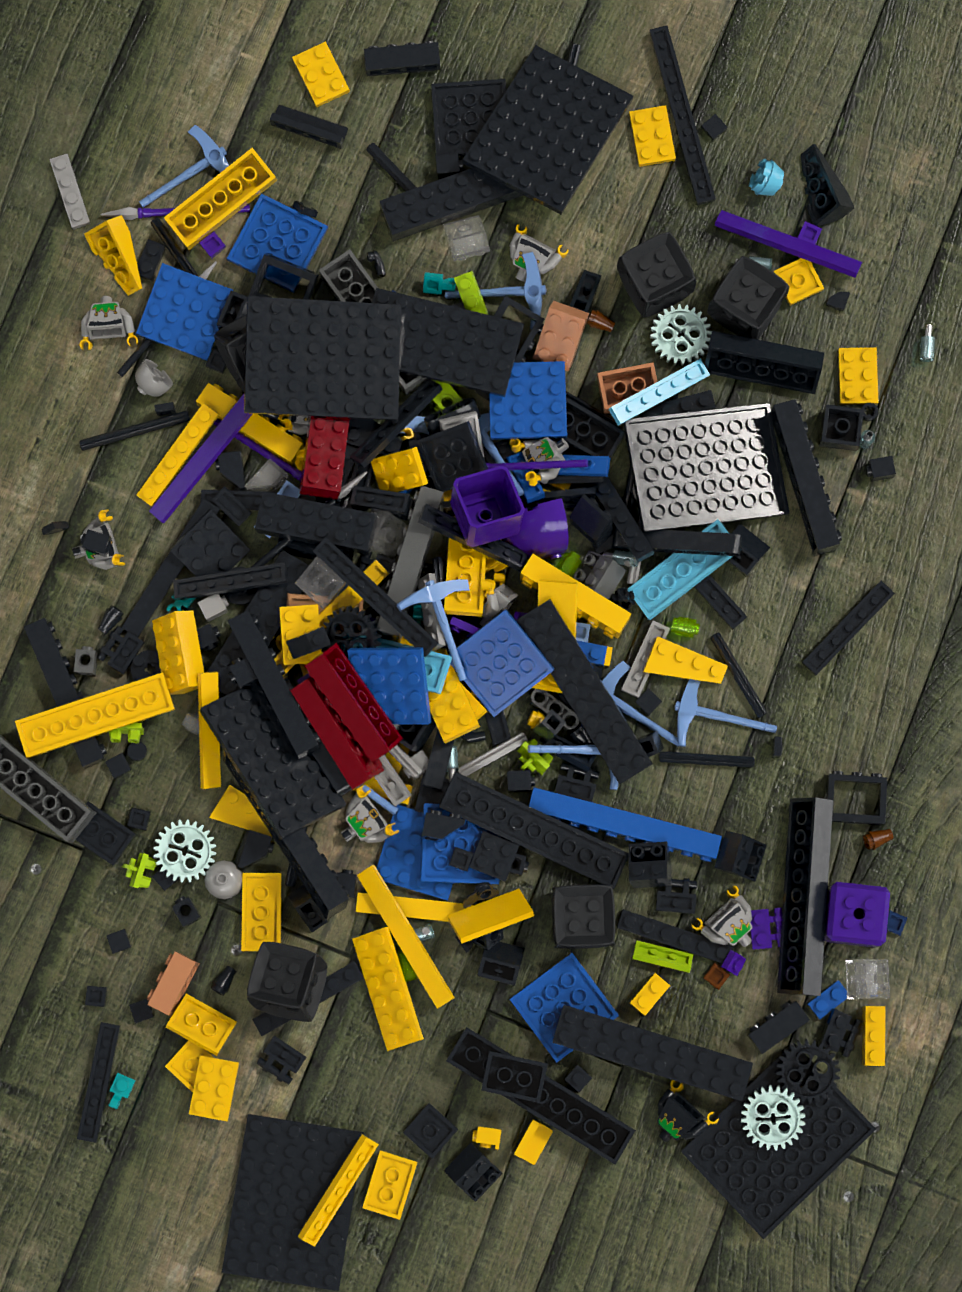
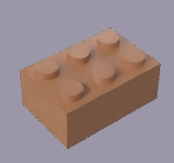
M553 301L533 359L541 362L565 361V370L569 371L589 313Z
M654 363L597 373V383L604 414H610L609 408L657 382Z
M178 952L169 955L165 963L168 965L165 972H160L156 980L158 983L156 989H152L147 997V1000H149L147 1005L169 1016H172L200 965V963Z

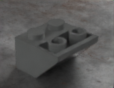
M589 550L572 578L609 600L626 570L613 559Z

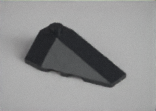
M812 144L801 154L803 176L806 177L807 183L805 194L808 195L809 205H807L808 213L813 224L819 227L842 219L855 207L847 190L817 145Z

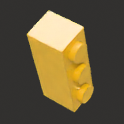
M863 1006L862 1065L885 1066V1006Z

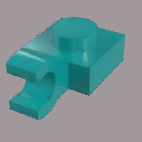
M425 272L423 293L442 294V290L455 291L454 278L443 279L444 274Z
M117 1073L110 1088V1091L115 1094L109 1106L118 1109L122 1097L129 1098L136 1080Z

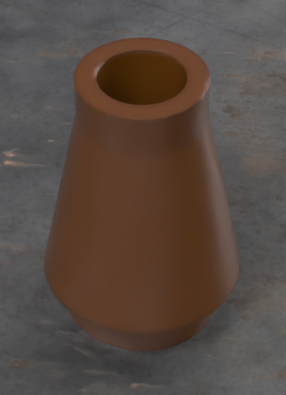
M593 309L586 322L590 325L589 327L605 330L610 333L615 325L614 321L610 320L599 310L595 311Z
M891 829L869 831L863 835V841L868 850H875L888 841L893 840Z

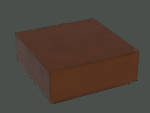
M714 963L703 979L719 990L730 974Z

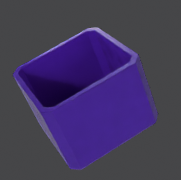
M498 466L456 478L453 484L450 504L467 545L476 547L519 533L525 508L508 468ZM483 513H487L490 515L491 518L488 520H484L480 517V515Z
M844 882L831 884L827 891L824 940L829 943L873 948L886 942L889 890L886 887ZM856 908L864 911V917L860 920L856 919L853 915Z

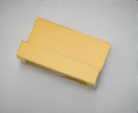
M532 1119L514 1155L535 1165L553 1130Z

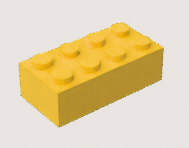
M174 611L152 620L161 673H164L170 695L185 694L198 689V673H204L194 612Z

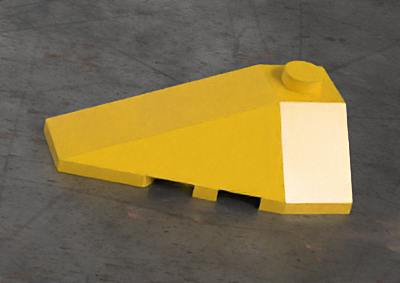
M122 215L109 219L84 233L92 252L96 256H100L104 261V267L106 269L109 268L113 272L114 279L128 296L142 289L131 234Z

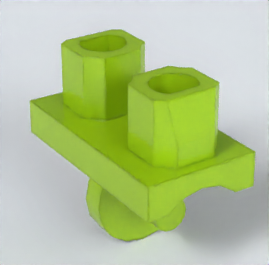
M134 723L109 731L110 741L112 743L121 742L122 734H128V742L139 743L141 735H144L142 723Z
M535 739L528 743L525 741L517 750L521 755L519 760L524 764L521 769L524 771L528 768L532 773L536 770L542 776L550 767L549 764L553 757L549 753H544L542 756L538 753H528V745H537L538 742Z
M139 853L137 862L136 859L131 858L129 865L123 864L122 867L127 869L125 876L131 878L129 886L149 888L151 878L143 876L145 868L154 871L157 861L148 857V854Z

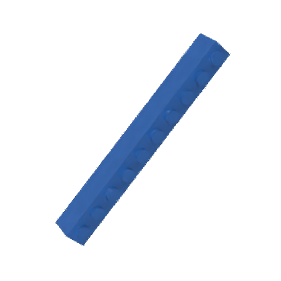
M533 788L529 807L559 821L569 822L568 825L572 827L586 826L588 831L598 833L599 830L605 831L607 836L617 838V835L624 836V840L636 843V840L643 841L644 843L667 841L669 852L674 850L682 851L681 855L692 857L694 854L700 856V860L711 862L712 859L716 860L722 838L720 835L538 788Z

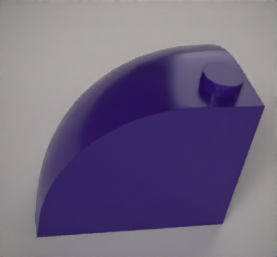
M562 498L538 504L531 511L525 508L521 530L517 535L503 538V541L527 553V559L532 554L541 559L550 558L551 560H557L562 558L561 555L568 548L569 539Z

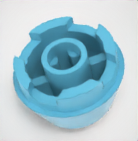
M762 159L758 163L760 168L756 171L755 175L752 174L749 187L755 191L756 195L773 196L783 184L784 171L773 160Z

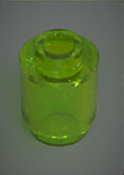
M572 550L570 553L565 552L556 567L570 577H573L582 562L580 560L581 556Z
M681 616L678 618L674 617L671 632L676 633L675 635L693 638L694 635H698L700 624L696 623L697 619Z

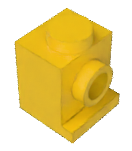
M478 1126V1130H473L472 1142L480 1143L479 1147L491 1148V1145H495V1149L499 1150L501 1129Z

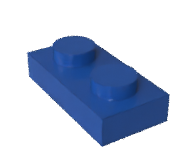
M577 641L591 663L604 666L607 646Z
M837 980L824 990L821 996L815 997L807 1005L820 1020L832 1008L837 1007L850 997V994L840 981Z

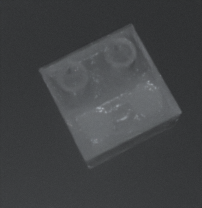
M888 959L846 960L847 999L890 998Z

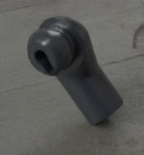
M375 250L368 252L367 260L369 262L374 261L377 277L386 276L384 263L379 253Z
M471 731L460 736L468 743L486 740L484 731Z

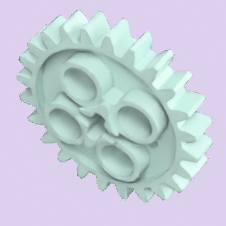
M678 304L676 310L671 306L670 312L666 309L663 310L664 316L658 314L657 317L660 321H653V324L657 327H651V331L654 334L650 335V339H655L651 344L652 346H658L655 349V353L662 352L660 358L666 356L667 363L672 359L674 365L677 364V361H680L683 366L686 360L689 364L692 363V358L695 361L699 360L698 354L704 356L703 350H708V345L705 343L710 342L708 336H711L712 331H707L710 328V324H704L707 321V317L701 319V311L696 314L695 307L690 311L688 310V305L685 306V309H682L681 305ZM683 319L685 324L682 326L677 325L675 320ZM696 331L699 333V337L693 338L689 333ZM669 332L673 337L665 339L663 333ZM683 332V333H684V337L681 336V337L679 338V337H678V333L681 334V333ZM680 344L685 345L687 350L681 352L677 349V346Z
M179 820L178 826L171 822V829L165 826V834L159 832L158 835L162 839L155 840L159 846L153 847V850L158 851L153 858H159L156 866H163L160 872L166 870V878L172 874L173 881L180 877L181 883H183L184 878H187L190 883L193 876L196 880H199V873L203 876L206 875L204 869H209L208 863L215 862L210 857L216 855V852L211 851L216 845L210 844L214 837H207L210 831H202L204 825L197 828L196 821L193 825H190L189 820H187L185 825H183L181 820ZM176 834L183 835L184 842L181 844L176 843L174 836ZM200 841L203 846L202 849H193L192 842ZM171 844L180 849L187 847L188 852L199 854L201 858H197L189 853L183 856L182 851L169 848L168 845ZM168 853H176L178 859L175 862H170L167 859ZM193 859L196 866L190 869L186 867L185 861Z
M769 1085L768 1091L761 1087L762 1093L760 1094L755 1090L754 1098L748 1096L750 1103L744 1102L747 1110L741 1111L743 1115H746V1117L741 1118V1122L747 1123L743 1126V1130L749 1129V1132L746 1134L747 1137L753 1135L752 1143L758 1140L759 1147L761 1148L763 1144H766L767 1150L770 1149L771 1145H774L776 1151L780 1144L785 1149V1142L793 1145L791 1138L798 1140L796 1132L803 1133L799 1126L805 1125V1122L800 1120L805 1117V1113H800L804 1107L803 1105L797 1106L800 1099L793 1100L794 1092L787 1095V1088L781 1092L779 1085L776 1087V1090H773L772 1086ZM783 1102L788 1105L786 1111L781 1112L777 1109V1105ZM760 1104H765L768 1107L765 1113L757 1111V1107ZM772 1113H774L776 1117H780L776 1118L775 1122H772L769 1118L771 1117ZM791 1115L790 1118H781V1116ZM756 1117L767 1118V1119H762V1120H758V1121H757V1120H756ZM786 1122L790 1127L787 1131H781L778 1128L779 1124ZM767 1124L770 1129L768 1132L762 1133L759 1130V1126Z

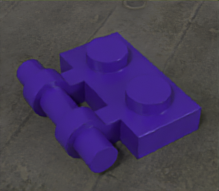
M774 908L775 916L769 917L768 909L751 910L752 921L750 923L753 928L750 930L752 950L772 948L771 940H777L778 947H780L782 908ZM775 922L776 934H771L770 923Z

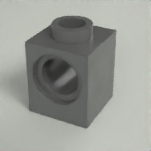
M82 646L81 649H76L74 672L76 674L96 676L98 653L93 650V647ZM85 656H90L91 658L88 665H82L81 661Z

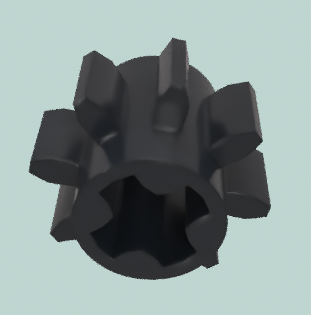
M627 587L619 588L611 595L612 602L626 611L630 610L632 605L635 604L633 591L628 592Z

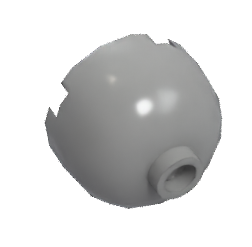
M148 359L142 362L136 370L137 389L143 395L148 394L158 397L166 393L172 387L173 382L164 370H158V365Z
M218 861L207 870L204 879L205 886L214 897L219 899L232 898L242 889V871L233 862Z

